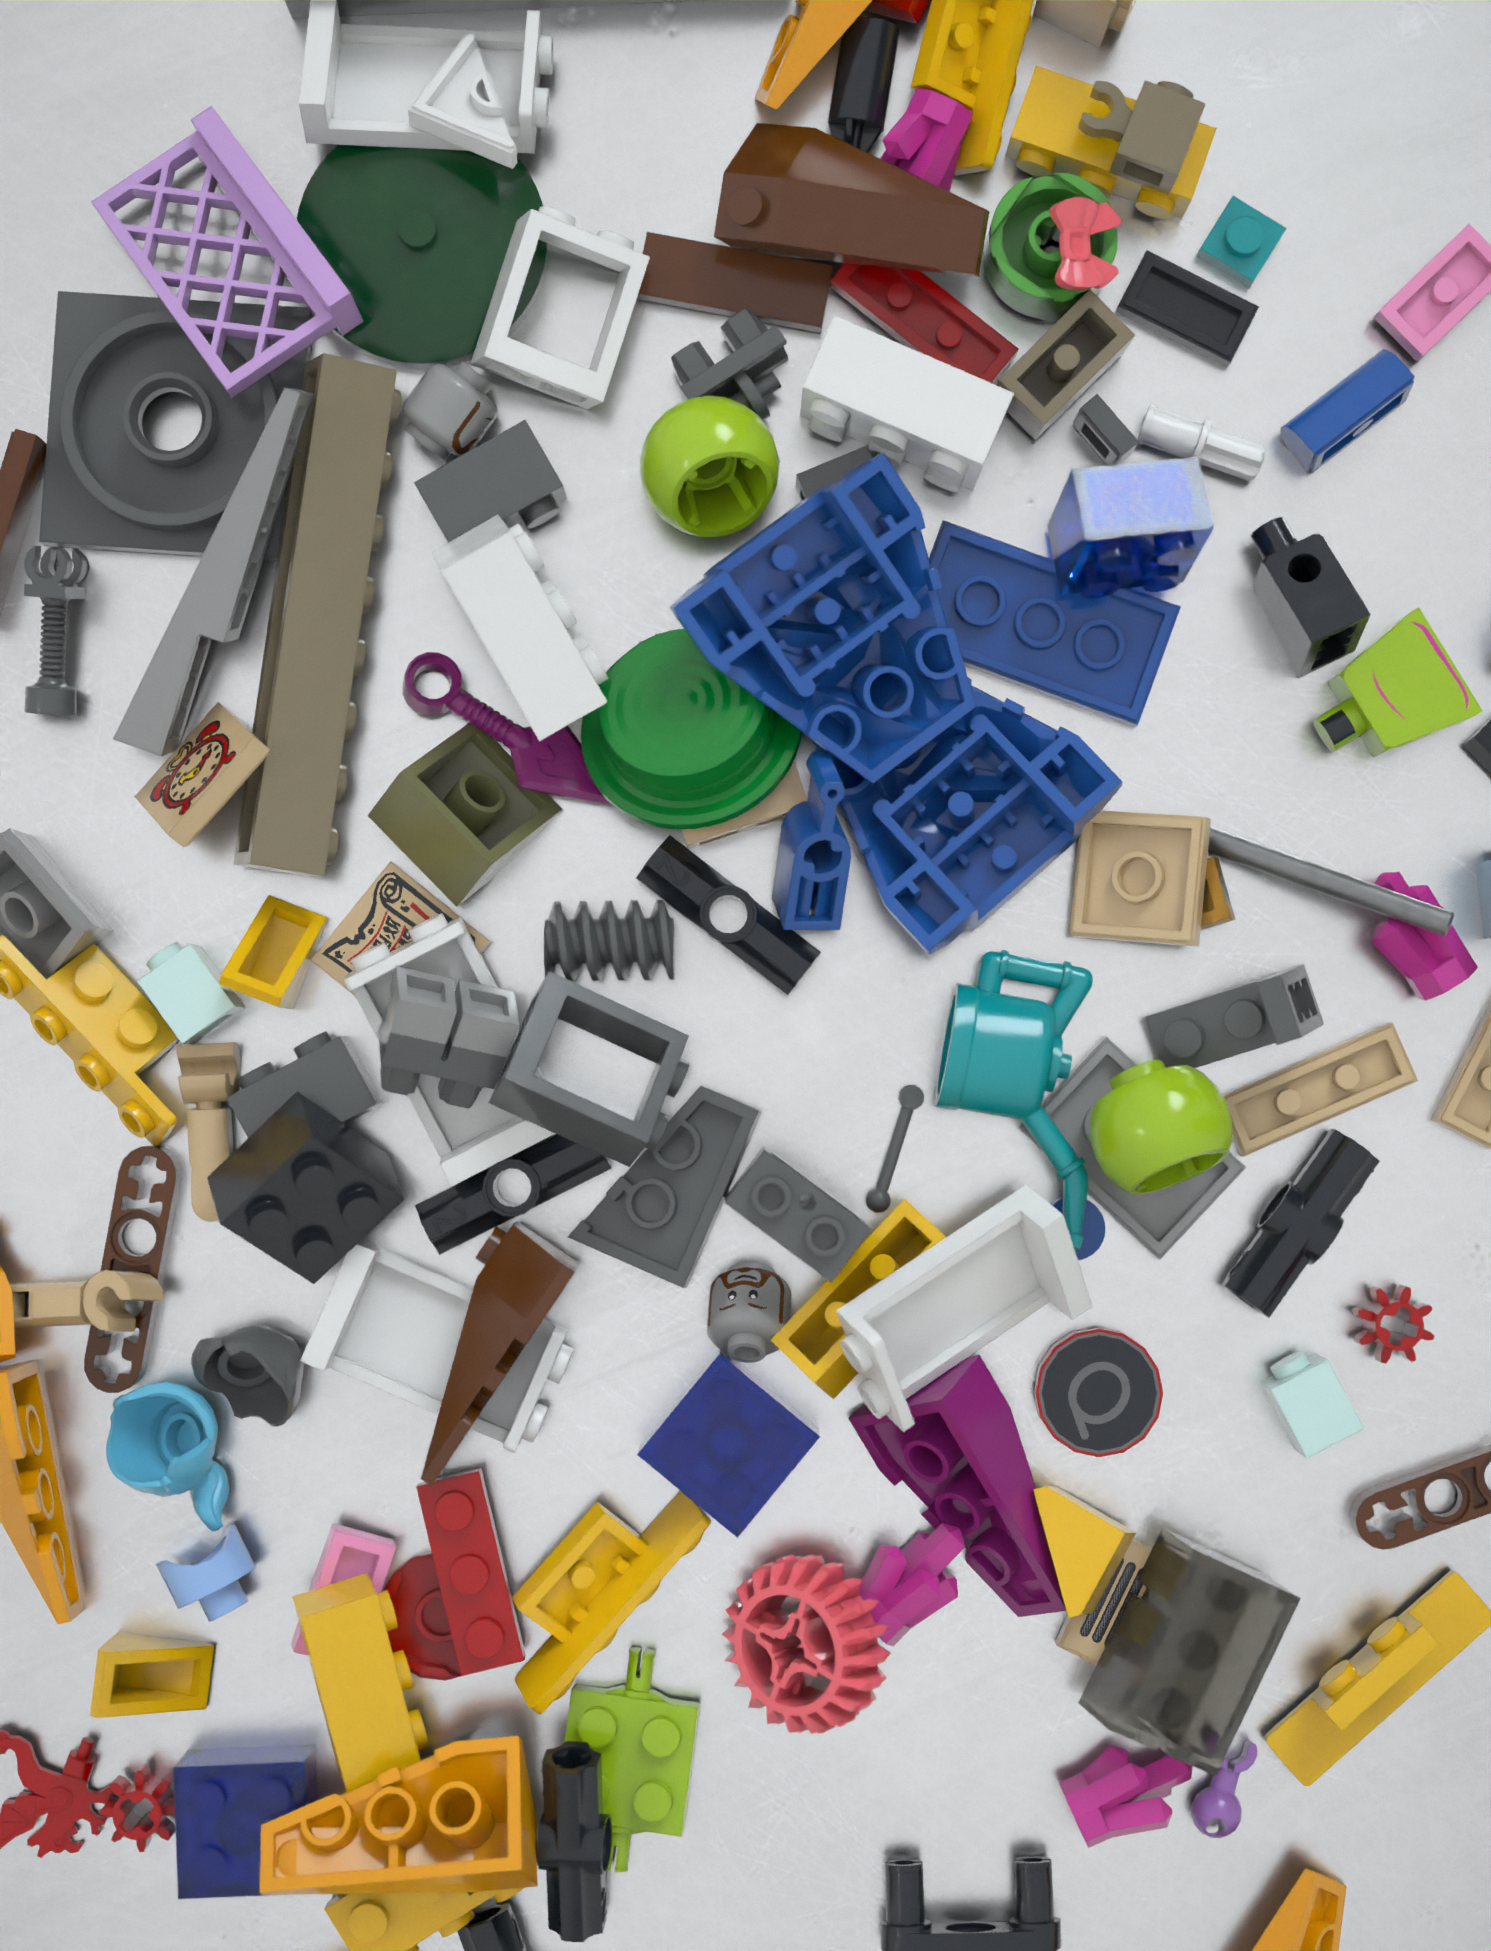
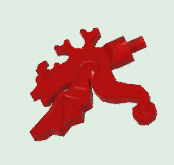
M0 1730V1754H5L8 1749L15 1752L20 1780L23 1786L31 1791L20 1792L16 1800H5L3 1802L0 1813V1849L14 1837L33 1829L38 1817L47 1813L45 1824L27 1839L28 1846L33 1847L37 1844L40 1846L37 1856L40 1858L50 1851L61 1853L66 1850L69 1853H75L80 1850L84 1842L82 1840L72 1842L70 1835L78 1833V1827L74 1825L77 1820L84 1819L90 1822L93 1835L97 1836L101 1833L102 1830L99 1825H105L107 1818L98 1815L92 1809L91 1804H106L115 1799L111 1797L114 1793L110 1785L99 1791H93L88 1787V1781L96 1761L95 1756L90 1754L94 1740L87 1737L82 1738L79 1749L70 1751L61 1774L40 1766L31 1742L20 1735L11 1736L8 1731Z

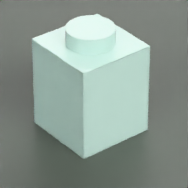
M178 942L167 946L146 963L151 972L137 981L182 1044H196L245 1008L232 989L219 985L221 973L202 946L189 943L182 948Z
M1299 1351L1279 1360L1270 1367L1273 1376L1260 1382L1295 1451L1307 1459L1365 1429L1329 1360L1316 1353L1307 1357L1305 1351Z

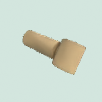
M235 1042L175 1045L182 1075L178 1076V1082L183 1103L196 1104V1108L186 1110L190 1167L193 1168L191 1171V1204L195 1214L202 1220L209 1222L219 1219L207 1177L234 1152L231 1106H221V1102H228L227 1097L238 1092L239 1088L237 1079L241 1075V1057L239 1047Z
M104 1270L96 1273L87 1281L10 1284L13 1292L14 1328L93 1324L98 1329L105 1331L135 1332L136 1318L127 1312L125 1300L164 1301L163 1289L158 1280L150 1274L142 1272ZM25 1293H29V1317H25Z

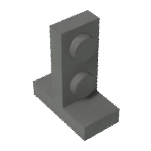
M1304 964L1146 1016L1159 1059L1164 1062L1166 1068L1178 1065H1189L1197 1068L1274 1043L1279 1045L1302 1038L1324 1025Z

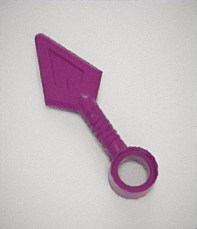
M426 652L416 656L408 664L402 683L403 697L407 705L415 712L424 716H439L451 711L457 716L463 717L465 721H469L471 725H476V728L482 729L484 733L490 734V737L496 738L498 742H503V745L510 749L519 788L613 806L594 784L584 762L581 743L568 725L539 741L531 726L523 728L517 723L514 724V721L507 719L505 715H500V712L494 711V708L490 706L487 707L486 703L480 702L478 698H473V695L462 689L461 672L457 664L448 656L438 652ZM435 670L447 678L450 690L443 697L429 699L422 696L416 690L414 678L420 672Z

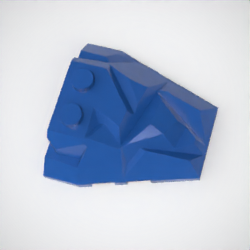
M880 453L854 468L832 485L822 487L809 495L703 574L704 578L688 589L669 607L709 664L727 675L754 695L756 699L772 711L778 713L805 733L807 737L870 783H875L976 707L955 630L952 627H948L938 590L943 587L938 569L931 568L921 530L926 527L921 509L884 453Z
M969 677L968 680L976 707L875 783L868 782L830 754L845 789V795L840 805L875 881L883 904L887 911L928 955L950 944L965 930L972 931L978 928L1079 838L1082 827L1106 806L1122 787L1123 782L1078 735L1061 726L1056 730L1025 714V707L1008 698L1003 702L972 686V679ZM811 740L816 751H826Z

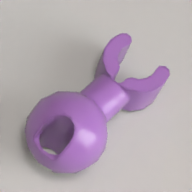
M1217 1731L1212 1733L1208 1747L1211 1759L1215 1762L1210 1787L1203 1789L1196 1795L1191 1811L1194 1825L1202 1834L1210 1838L1226 1837L1232 1834L1240 1824L1242 1808L1239 1799L1235 1796L1240 1772L1248 1770L1254 1764L1257 1757L1256 1744L1247 1740L1243 1743L1241 1755L1237 1759L1232 1760L1228 1767V1760L1223 1754V1745L1226 1737ZM1218 1819V1831L1209 1833L1206 1830L1208 1824L1212 1820Z

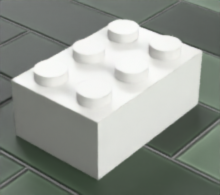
M834 315L804 382L800 416L809 420L807 425L809 429L825 438L841 442L844 435L868 445L872 457L884 453L891 465L899 467L902 461L908 462L926 470L924 478L932 484L949 491L958 492L961 486L970 490L974 489L1014 393Z
M497 514L431 552L539 741L607 703L598 685L609 678L583 636L579 635L572 640L567 629L575 625L577 621L552 581L549 579L542 584L539 582L534 572L545 565L529 536L523 531L519 523L508 528Z

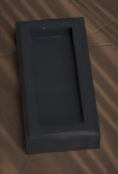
M1146 250L1116 312L1228 367L1259 306Z

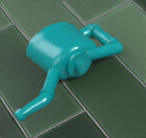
M1001 950V952L989 951L980 959L976 986L956 983L942 1045L935 1106L949 1110L963 1109L1021 1120L1059 1172L1056 1174L1060 1180L1063 1178L1062 1214L1064 1215L1074 1249L1080 1250L1084 1236H1081L1089 1186L1088 1173L1083 1164L1086 1161L1083 1157L1079 1158L1041 1104L1045 1091L1053 1092L1057 1078L1068 1079L1072 1055L1062 1053L1063 1039L1061 1036L1092 988L1093 977L1088 969L1071 966V962L1064 961L1061 964L1009 954L1007 950ZM1004 979L1058 988V994L1050 1006L1040 1000L1002 994L1000 991Z

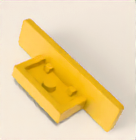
M932 0L911 88L915 90L916 88L933 90L958 101L973 113L972 123L960 148L954 172L955 176L986 171L993 166L994 159L1001 146V131L1009 98L1016 85V70L1024 37L1031 24V9L1034 0Z
M1 935L0 994L8 999L14 998L30 1015L31 1024L38 1035L51 1045L58 1044L74 1061V1068L80 1079L90 1089L97 1092L101 1090L118 1108L120 1120L132 1134L139 1138L145 1137L153 1146H159L171 1133L177 1123V1118L137 1075L176 1045L179 1040L165 1019L94 943L46 979L6 936Z
M681 1490L641 1535L599 1502H596L512 1596V1600L519 1611L552 1634L515 1677V1683L527 1705L537 1714H542L554 1700L560 1699L568 1692L575 1676L597 1652L604 1650L613 1641L618 1628L639 1604L646 1602L655 1594L660 1581L683 1555L690 1553L699 1544L703 1532L711 1524V1519L697 1500L686 1490Z
M1449 1571L1398 1617H1392L1379 1625L1369 1636L1368 1644L1350 1660H1343L1333 1666L1322 1677L1319 1687L1265 1734V1742L1302 1785H1312L1491 1626V1610L1460 1574L1455 1571Z
M523 1888L479 1892L339 1894L327 1902L324 1910L349 1951H419L420 1948L417 1944L438 1931L442 1937H447L468 1924L475 1916L472 1909L486 1900L494 1897L497 1903H501L516 1895Z

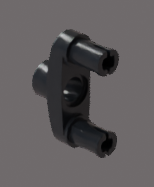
M1029 1856L1014 1859L1015 1917L1010 1918L1009 1922L932 1923L930 1920L925 1919L923 1862L916 1859H895L885 1862L886 1920L880 1922L882 1951H1057L1062 1946L1061 1919L1054 1916L1052 1860L1048 1857Z

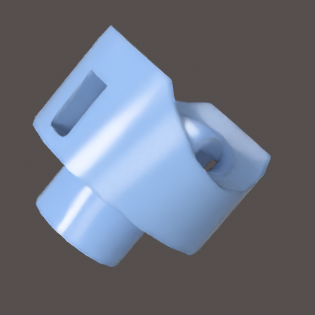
M235 1523L223 1528L222 1536L213 1551L199 1562L183 1565L163 1560L156 1563L175 1601L177 1609L199 1601L209 1622L248 1602L238 1579L256 1568Z

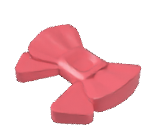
M1084 197L1069 198L1054 204L1050 208V216L1060 231L1059 252L1062 258L1055 275L1056 284L1061 288L1073 291L1087 290L1092 287L1095 289L1105 287L1117 276L1118 268L1091 254L1090 235L1120 226L1122 223L1121 218L1108 203L1102 202L1098 204L1094 200Z

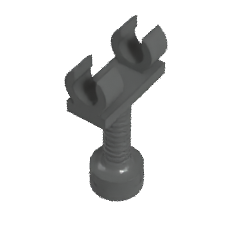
M34 546L28 551L24 561L25 572L32 581V584H25L24 596L39 597L42 604H44L42 606L44 612L41 613V616L44 618L41 619V623L44 624L41 626V630H43L41 636L43 638L40 639V642L43 643L40 645V649H42L40 655L43 657L40 658L42 663L39 664V668L42 669L39 671V674L42 676L39 677L34 685L26 686L24 712L47 715H76L77 689L69 687L65 682V678L62 677L65 676V672L62 670L65 669V665H63L65 659L63 657L66 656V653L63 652L66 650V646H64L66 640L63 638L66 637L64 632L67 631V627L64 626L67 624V621L64 619L67 618L65 612L68 609L64 606L68 605L70 599H85V587H78V584L87 573V561L79 549L72 548L71 559L69 553L63 547H50L41 558V546ZM56 554H57V561H58V570H57V572H55V569H54V563H55V561H56Z

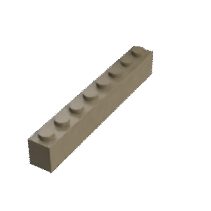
M322 353L305 363L302 391L314 394L289 474L252 731L270 749V754L245 781L233 865L301 876H325L326 865H332L336 857L338 831L336 828H332L335 802L339 803L343 799L347 785V768L345 765H341L344 740H349L352 736L356 722V705L354 702H350L353 677L360 675L365 659V642L359 639L362 614L366 615L369 612L374 596V579L368 577L371 552L377 551L383 534V517L377 514L380 490L386 488L392 471V455L390 452H385L389 427L393 428L396 424L401 408V392L394 389L397 374L395 369Z

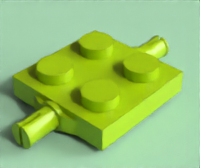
M629 1648L625 1685L606 1689L575 1684L571 1689L565 1742H586L592 1750L601 1753L603 1814H610L612 1820V1845L607 1871H611L614 1866L616 1846L618 1850L615 1872L628 1871L632 1834L652 1832L682 1837L685 1830L701 1703L668 1698L655 1689H650L656 1651L647 1648L643 1652L640 1673L642 1648Z

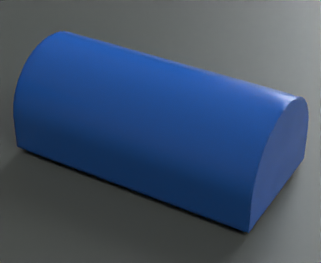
M1382 349L1280 428L1286 447L1306 473L1310 471L1313 473L1403 404L1408 398L1415 376L1395 354Z

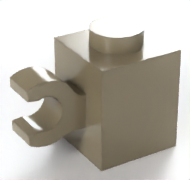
M1145 80L1134 109L1131 110L1126 105L1122 91L1116 85L1107 81H1095L1090 97L1107 104L1110 114L1106 117L1098 118L1083 112L1078 128L1088 136L1095 138L1105 137L1120 142L1109 170L1110 173L1169 195L1180 172L1206 103L1193 99V93L1177 83L1160 81L1154 84Z

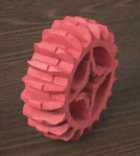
M800 1555L782 1557L777 1559L776 1563L771 1562L758 1567L752 1573L751 1579L745 1580L741 1586L736 1588L739 1600L733 1601L732 1605L726 1609V1612L735 1624L728 1626V1629L721 1635L734 1643V1651L724 1661L737 1664L741 1673L734 1686L743 1688L748 1686L752 1692L748 1708L760 1709L766 1706L767 1723L781 1724L785 1722L789 1733H802L809 1730L811 1734L816 1732L820 1734L835 1728L836 1725L841 1727L855 1720V1716L860 1714L859 1711L868 1708L876 1700L873 1689L880 1687L881 1683L887 1679L878 1667V1664L885 1662L891 1652L878 1644L877 1637L883 1635L888 1626L874 1623L871 1612L877 1605L878 1600H863L859 1594L863 1579L852 1577L845 1580L844 1563L836 1564L832 1562L825 1565L822 1555H808L802 1558ZM788 1596L801 1600L798 1610L791 1613L781 1609ZM823 1675L831 1680L826 1691L810 1686L813 1677L816 1678Z

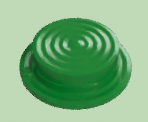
M684 629L666 631L655 634L644 641H639L640 643L631 648L606 671L609 679L598 686L607 703L583 716L581 748L584 762L597 789L606 800L625 815L645 824L667 829H697L713 826L736 818L762 802L774 791L790 770L800 746L802 731L778 713L772 711L727 675L709 664Z

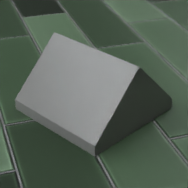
M9 828L0 833V936H6L28 961L48 979L93 943L97 946L114 930L32 835Z

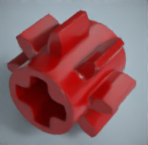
M1401 1284L1395 1289L1393 1298H1388L1381 1288L1370 1287V1295L1373 1301L1366 1309L1355 1307L1351 1311L1355 1316L1362 1318L1364 1329L1354 1336V1341L1361 1345L1372 1342L1378 1343L1374 1352L1375 1360L1385 1364L1390 1359L1392 1350L1399 1351L1400 1355L1408 1361H1415L1416 1354L1412 1347L1420 1339L1434 1340L1435 1337L1430 1331L1424 1329L1422 1318L1433 1310L1431 1305L1417 1303L1412 1306L1408 1304L1411 1297V1288ZM1396 1315V1317L1405 1321L1401 1333L1397 1331L1389 1332L1386 1328L1381 1327L1383 1316Z
M143 1764L137 1770L133 1783L126 1777L118 1775L110 1784V1787L119 1799L107 1802L100 1810V1815L113 1817L116 1831L113 1833L111 1840L116 1842L121 1840L123 1836L136 1840L139 1852H144L149 1846L154 1832L162 1839L168 1841L177 1829L167 1816L180 1813L186 1806V1800L174 1798L170 1786L175 1779V1775L171 1773L165 1776L164 1779L150 1776L148 1764ZM146 1798L151 1801L154 1807L141 1817L136 1814L133 1808L137 1803Z

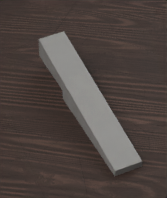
M284 388L113 740L158 756L172 753L179 747L211 640L224 643L239 639L314 394L299 389Z

